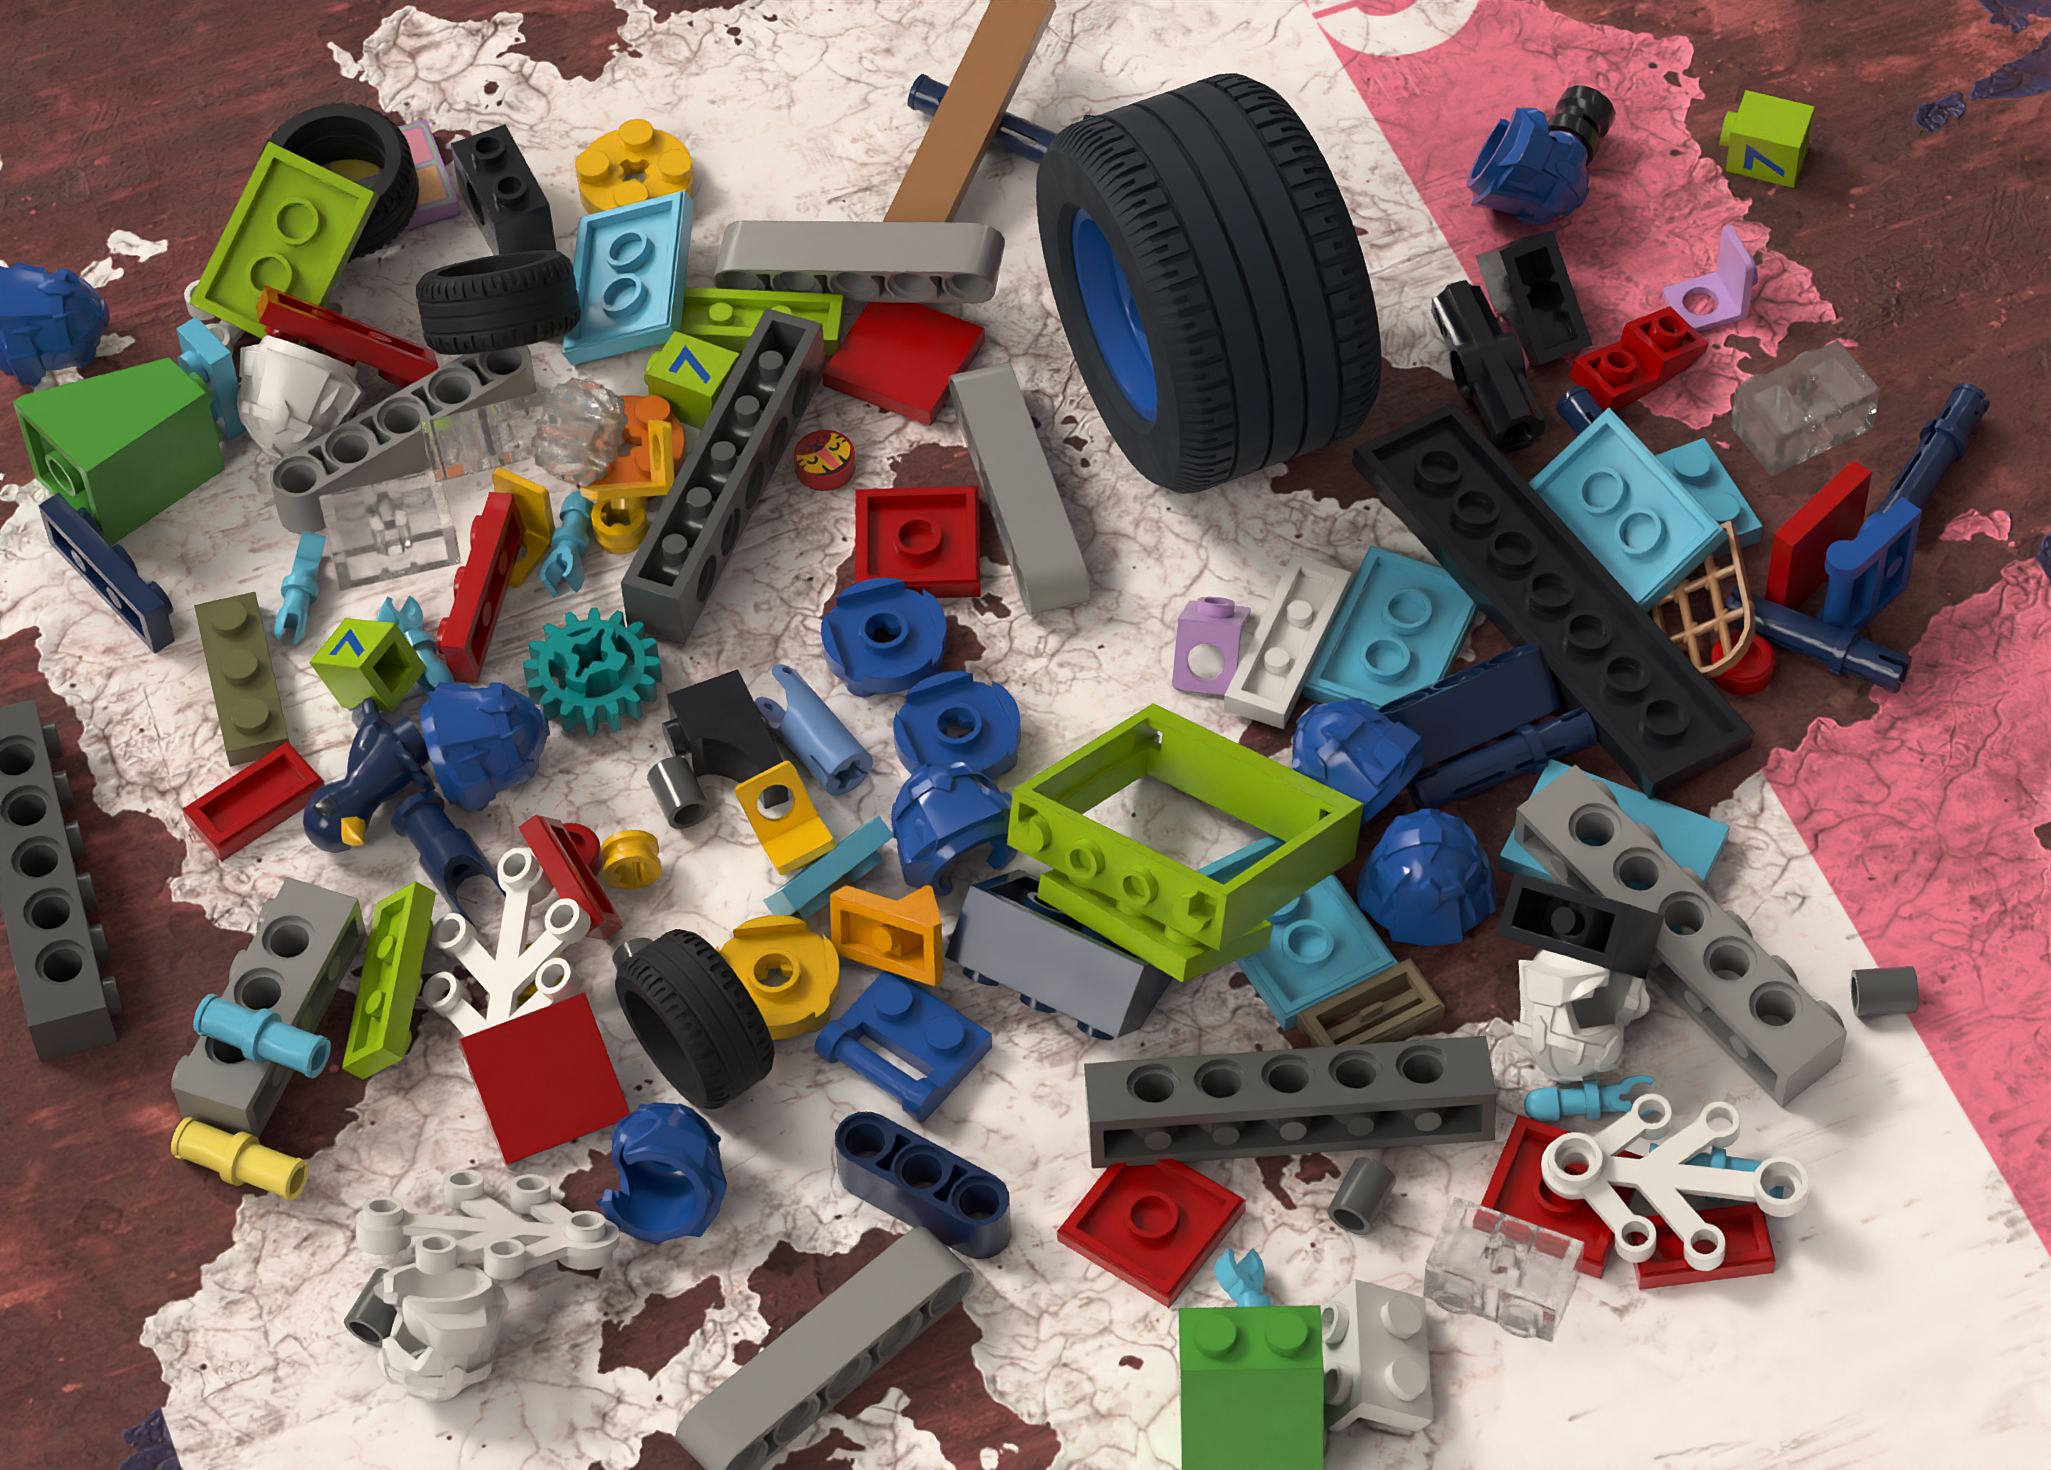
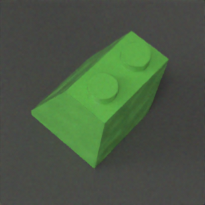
M169 357L25 394L13 401L35 478L53 496L59 492L76 511L81 507L85 508L99 525L103 539L110 546L225 469L219 443L223 441V435L212 418L209 406L214 402L213 395L207 384L198 374L191 372L187 375Z
M1321 1305L1178 1308L1181 1470H1323L1324 1366Z

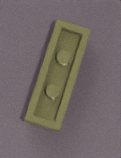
M256 592L194 605L229 766L257 761L288 741L290 743Z

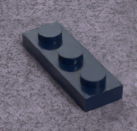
M59 492L39 504L38 507L49 543L155 654L174 642L175 638L168 616L174 610L168 596L155 581L146 584L138 576V571L132 558L121 545L116 544L111 547L103 539L101 529L93 516L83 507L76 511Z

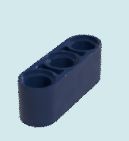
M1537 643L1523 645L1498 654L1381 706L1377 711L1394 724L1399 721L1405 726L1409 725L1416 728L1418 733L1423 736V757L1426 759L1421 767L1423 769L1547 715L1559 708L1561 701L1541 645Z
M871 1111L857 1112L849 1115L838 1125L835 1132L838 1176L842 1186L852 1195L913 1228L919 1226L926 1227L943 1244L974 1259L991 1258L1000 1254L1008 1246L1011 1239L1010 1197L1005 1183L997 1176L883 1115ZM864 1151H873L878 1153L877 1155L870 1158H859L855 1156L856 1154H859ZM928 1181L935 1183L934 1186L926 1189L911 1187L918 1182ZM976 1212L993 1214L991 1217L982 1220L968 1217Z

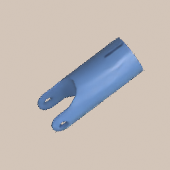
M784 664L774 665L772 674L785 689L788 704L787 710L785 712L777 702L770 698L758 697L754 703L760 715L829 795L840 796L855 789L869 774L867 771H870L872 768L873 759L871 755L797 671Z

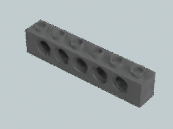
M768 308L764 310L621 581L627 627L640 621L644 624L645 633L680 644H686L822 380V372L826 367L822 323Z
M34 698L0 707V904L28 1029L39 1060L43 1062L118 1042L112 1016L123 1014L124 1010L115 976L103 978L100 963L112 960L102 923L90 925L88 911L99 909V904L90 871L78 873L75 861L86 858L87 853L78 820L66 822L64 809L75 807V802L66 770L54 771L52 760L64 757L54 720L42 723ZM62 925V926H60V927H58V928L50 929V928H52V927ZM75 977L69 981L61 982L64 979Z
M1486 1036L1084 1064L1086 1113L1092 1169L1107 1168L1112 1166L1113 1163L1127 1162L1126 1166L1158 1164L1157 1159L1170 1158L1181 1162L1495 1140L1496 1089Z

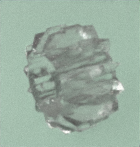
M572 377L565 384L558 383L553 389L551 400L542 403L543 412L541 417L534 422L537 426V434L531 441V448L536 451L535 465L546 470L547 474L571 485L579 484L587 487L595 479L601 480L606 475L608 464L617 461L616 452L619 445L625 442L622 438V432L628 423V416L623 413L625 409L624 399L615 395L612 390L589 379L580 380Z

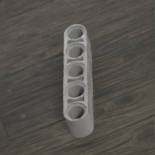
M735 221L729 224L724 231L713 282L718 289L843 294L844 302L984 303L991 300L996 292L1005 248V238L993 227L980 223Z
M528 346L464 354L282 458L274 465L270 473L271 487L282 526L288 531L300 535L302 530L311 533L318 532L526 412L533 406L537 398L531 353Z
M1005 362L950 375L949 388L956 418L1026 612L1030 616L1090 601V583L1083 556L1011 364Z
M919 1226L910 1230L698 1402L680 1422L676 1430V1441L705 1470H758L955 1307L968 1292L973 1282L974 1274L972 1270L926 1227Z

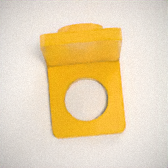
M658 419L648 420L651 481L581 486V496L590 500L610 499L611 509H637L648 507V496L667 495L675 481L671 424Z
M497 467L492 474L494 491L514 495L526 528L522 545L526 548L527 552L525 557L515 564L509 586L519 588L551 548L555 526L550 495L545 487L501 467Z
M784 761L735 787V794L764 852L780 876L812 864L822 855L837 847L833 836L819 817L792 762ZM783 785L788 787L793 793L791 809L780 818L772 819L763 816L757 806L760 794L769 786Z

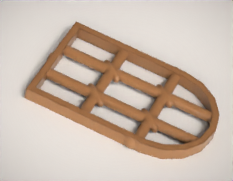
M1731 520L1720 524V526L1729 535L1728 539L1734 564L1720 569L1719 566H1715L1713 553H1711L1704 560L1706 576L1689 582L1688 579H1683L1675 589L1651 608L1654 622L1667 635L1661 605L1672 600L1675 603H1679L1685 631L1671 636L1669 639L1675 645L1683 643L1684 646H1688L1691 663L1706 679L1719 676L1734 667L1749 650L1755 635V605L1750 594L1737 529ZM1736 574L1743 607L1729 612L1728 608L1724 609L1719 581ZM1705 587L1706 590L1711 592L1716 618L1698 625L1697 622H1693L1688 594ZM1744 617L1743 632L1738 643L1733 648L1728 623ZM1714 630L1715 633L1720 635L1724 658L1713 665L1703 667L1696 637Z

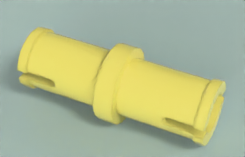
M189 1116L180 1122L172 1138L171 1153L175 1155L174 1157L181 1160L186 1159L220 1172V1177L223 1181L235 1186L243 1185L246 1182L283 1196V1199L293 1201L304 1189L308 1178L309 1165L305 1160L293 1158L260 1145L258 1137L244 1131L233 1135L198 1122L197 1119Z

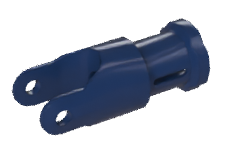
M435 790L418 792L398 806L390 821L391 826L399 836L408 837L421 854L419 858L421 868L454 913L460 914L476 927L458 903L456 893L458 886L466 878L485 875L494 881L506 897V892L499 885L498 873L470 834L462 828L456 829L444 813L445 802L441 795Z

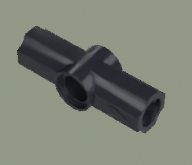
M1467 280L1448 284L1438 296L1432 298L1431 313L1450 350L1451 371L1457 389L1464 399L1473 398L1496 447H1505L1509 452L1527 448L1533 440L1544 434L1546 420L1526 381L1525 361L1519 342L1511 331L1502 332L1480 286H1473Z

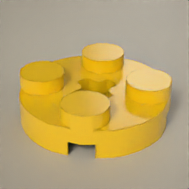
M632 119L624 122L619 130L611 131L593 141L584 152L579 154L575 161L581 204L589 215L686 190L690 197L692 196L694 174L692 159L688 149L673 135L662 130L653 129L651 123L646 120ZM632 173H643L646 176V180L643 182L634 178L624 182L625 176Z
M768 915L745 921L733 929L734 937L727 941L720 951L718 944L716 950L734 970L753 998L769 1029L772 1040L789 1039L806 1032H816L828 1024L831 1017V1009L840 994L841 976L836 949L824 934L823 940L818 934L808 930L807 922L798 918L785 915ZM780 968L783 977H791L789 981L777 987H769L758 982V980L766 979L768 969Z

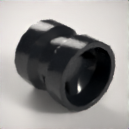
M1574 85L1567 88L1557 102L1555 115L1551 116L1547 121L1549 132L1564 131L1577 137L1586 147L1588 157L1585 166H1588L1599 149L1600 138H1603L1611 128L1616 112L1611 101L1598 90L1588 86Z

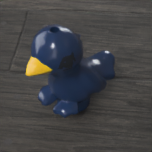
M371 697L364 698L363 702L353 709L352 722L358 730L349 751L345 778L335 782L331 781L329 784L319 787L310 796L304 808L303 825L305 834L313 845L325 852L339 853L350 850L352 847L364 845L365 833L369 828L372 815L382 803L406 791L414 783L425 792L436 789L432 779L421 768L431 761L425 740L408 715L391 725L380 716L378 704Z

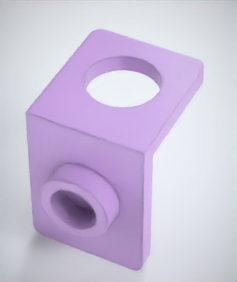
M1732 225L1722 227L1716 272L1663 288L1662 297L1667 307L1671 306L1698 333L1748 318L1752 286L1757 284L1758 274L1751 254L1744 247ZM1702 293L1711 296L1717 302L1718 307L1710 314L1696 315L1684 307L1683 301L1689 295Z
M1213 596L1200 597L1197 601L1191 600L1188 602L1178 618L1172 686L1175 689L1225 695L1238 668L1241 633L1250 619L1251 608L1236 606L1233 600ZM1210 644L1221 651L1224 657V668L1218 676L1201 678L1193 673L1188 663V656L1195 646Z

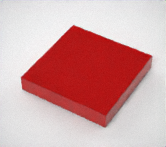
M869 301L823 370V386L931 426L951 395L949 376L966 372L985 342L984 327L918 303Z
M1855 460L1849 463L1774 533L1765 599L1795 610L1829 578L1825 570L1827 549L1836 541H1853L1863 525L1872 476L1870 470Z
M979 486L855 489V584L874 578H894L903 580L906 589L914 590L922 596V589H924L935 598L981 597Z
M585 992L458 1040L505 1166L617 1124L620 1119L631 1114Z
M1517 1115L1473 1221L1472 1236L1601 1279L1615 1244V1234L1585 1199H1566L1558 1196L1548 1188L1542 1176L1541 1161L1546 1148L1558 1137L1572 1132ZM1623 1150L1615 1157L1641 1159L1644 1156ZM1571 1163L1564 1168V1172L1569 1175H1582L1588 1170L1581 1163ZM1611 1185L1629 1208L1637 1188Z
M1173 1158L1157 1159L1158 1164L1126 1166L1127 1162L1113 1163L1112 1166L1107 1167L1057 1230V1241L1167 1308H1170L1246 1211V1200L1183 1162Z

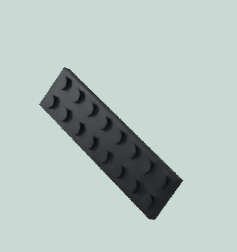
M1454 401L1354 448L1352 465L1512 646L1517 648L1528 644L1538 643L1541 645L1560 700L1570 711L1581 707L1584 712H1588L1595 726L1599 744L1649 800L1751 748L1755 734L1751 727Z

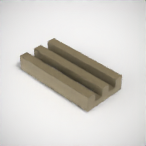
M1411 958L1298 1013L1297 1027L1303 1036L1308 1034L1311 1048L1398 1042L1444 1019L1445 1006ZM1407 984H1410L1412 989L1384 1003L1379 1001L1360 1010L1359 1015L1327 1031L1323 1028V1026Z

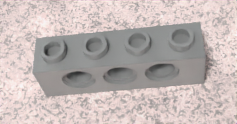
M286 877L276 898H269L264 903L257 922V933L247 951H239L234 958L229 973V984L221 999L255 1012L259 1011L257 1009L263 1006L274 1005L268 1010L278 1013L283 1023L314 1034L366 936L358 898ZM294 953H301L295 957L285 958ZM200 1035L190 1056L184 1055L179 1060L172 1076L171 1089L175 1094L182 1120L190 1116L197 1119L198 1122L235 1135L238 1132L244 1131L259 1139L295 1070L268 1059L265 1062L257 1063L246 1058L238 1063L227 1064L234 1059L245 1058L242 1054V1049L214 1038Z

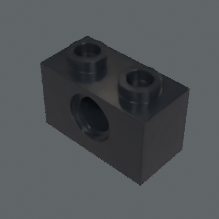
M506 124L451 143L459 192L493 255L536 250L557 251L550 204Z
M1515 871L1496 935L1646 980L1664 916L1627 903Z

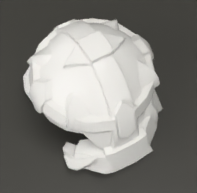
M266 335L259 344L240 349L239 377L242 380L240 390L237 393V408L241 423L246 427L252 439L263 448V453L272 458L282 459L340 426L346 421L348 416H352L366 396V393L355 380L358 369L308 348Z
M1539 949L1533 961L1519 960L1521 1013L1520 1022L1514 1023V1035L1519 1045L1531 1054L1534 1061L1538 1064L1537 1067L1544 1072V1077L1558 1083L1572 1084V1081H1582L1583 1077L1595 1072H1608L1618 1067L1625 1058V1055L1621 1053L1624 1047V1026H1628L1631 1020L1640 1018L1650 1009L1651 999L1645 990L1644 980Z
M416 1263L396 1267L383 1274V1281L373 1287L374 1294L383 1300L384 1303L395 1306V1310H397L391 1334L382 1340V1348L377 1356L379 1367L390 1384L399 1383L407 1390L408 1396L423 1399L431 1404L448 1402L450 1398H454L470 1384L481 1382L489 1376L492 1369V1364L490 1363L495 1352V1338L510 1303L502 1287L492 1282L491 1277L487 1276L483 1270L466 1264L457 1265L453 1271L439 1275L426 1274L416 1268Z

